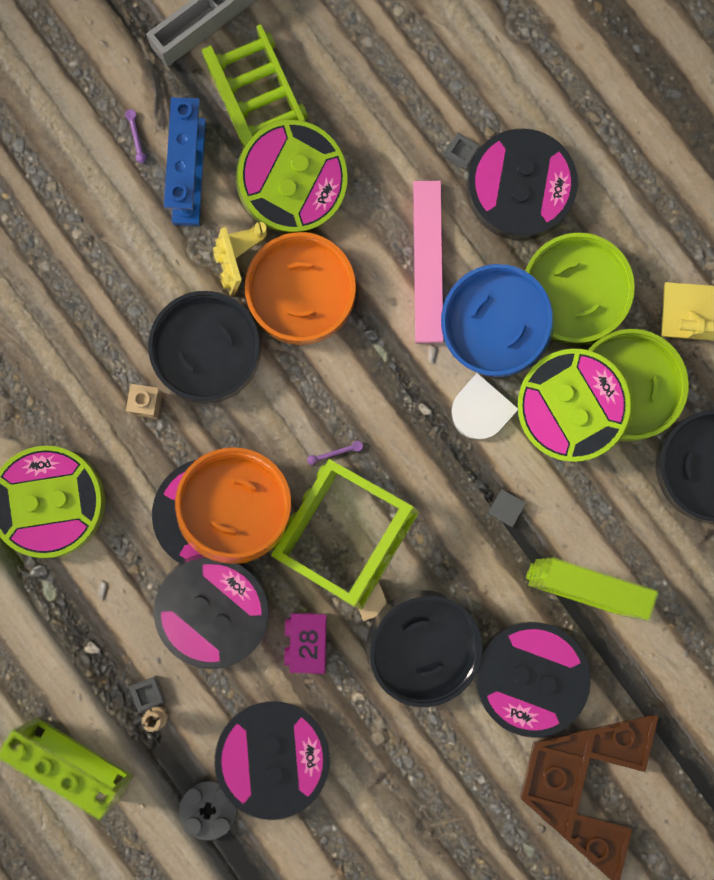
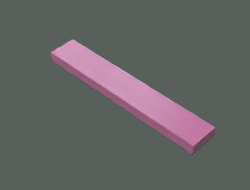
M413 181L415 343H443L441 328L443 309L441 181Z

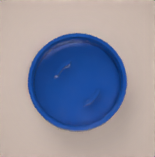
M506 264L485 265L465 274L449 291L441 314L442 334L451 354L468 369L490 377L512 376L530 368L547 350L554 331L553 306L545 289L526 271Z

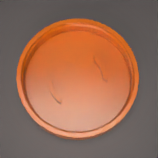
M306 232L289 233L279 236L265 244L256 253L248 267L245 278V296L250 312L257 324L268 335L281 342L294 345H308L323 341L335 334L345 324L354 306L356 283L352 266L343 251L333 242L322 236Z
M244 448L218 449L197 459L183 474L175 498L177 522L186 541L201 555L221 563L237 564L249 562L269 552L282 538L290 516V490L280 469L265 456Z

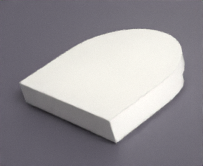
M476 373L456 396L452 405V419L457 430L464 436L471 439H486L498 433L516 413L518 408Z

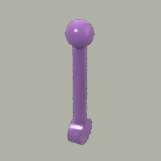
M129 109L126 111L125 116L130 121L137 151L136 161L143 163L146 160V155L142 153L135 120L137 115L134 110Z
M355 441L351 446L319 456L310 455L307 462L309 465L314 466L318 461L350 451L360 452L363 444L360 441Z

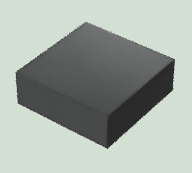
M458 132L443 157L466 171L481 146Z
M501 489L487 514L513 527L526 502Z
M157 675L129 686L138 713L166 702Z

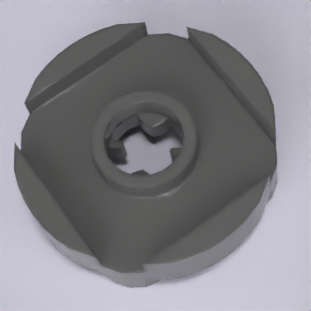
M214 780L198 782L188 789L179 807L180 821L184 826L185 832L200 840H214L225 835L234 823L237 815V808L226 798L218 781ZM207 802L212 803L211 808L214 806L216 808V813H212L210 818L204 817L205 814H202L200 808H204Z

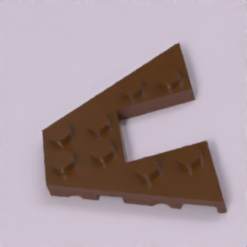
M654 714L538 740L532 744L520 799L610 880H621L632 828L577 813L589 760L593 758L646 772L659 717Z

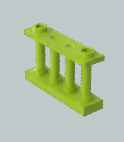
M261 24L256 26L258 40L223 55L218 53L215 55L212 46L202 49L204 61L243 147L259 130L269 124L283 120L305 121L308 119L304 105L297 103L273 51V48L276 46L270 32L265 33ZM264 49L270 63L233 79L225 77L223 70L226 69V65ZM275 73L281 87L244 103L236 101L234 93L237 92L236 89ZM286 97L292 111L255 127L247 125L244 117L248 116L247 113Z

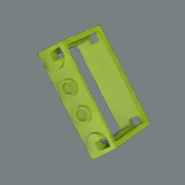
M329 459L326 464L320 467L317 473V480L312 488L305 492L302 498L303 503L299 510L290 517L288 528L279 542L273 547L274 551L271 556L352 606L362 610L420 512L410 504ZM337 475L399 509L349 593L289 557Z
M555 558L536 559L534 564H530L529 571L526 574V579L529 580L528 586L623 617L647 621L650 620L658 593L657 591Z
M36 718L11 730L0 749V760L99 820L120 801L134 777L131 773L40 718ZM38 726L45 729L41 737L35 734ZM119 774L124 778L117 784L114 781ZM101 792L106 797L101 800L97 798V795Z

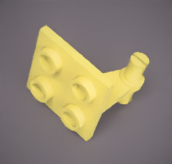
M257 222L249 230L228 234L226 227L220 230L219 236L216 239V247H213V253L216 263H221L223 273H220L221 282L224 289L228 288L230 296L236 295L241 283L236 258L265 239L267 233L266 225L263 222L259 224Z
M665 282L661 337L714 341V286Z

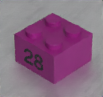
M293 612L291 618L285 620V637H290V647L285 648L284 666H290L289 673H325L327 613Z

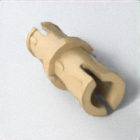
M158 706L152 707V711L150 709L147 710L142 718V724L146 725L143 728L151 732L159 730V726L163 728L169 717V713L166 714L165 712L167 709Z

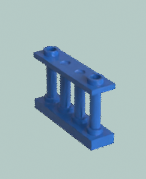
M171 97L164 208L172 209L173 225L200 227L207 122L206 118H199V98Z

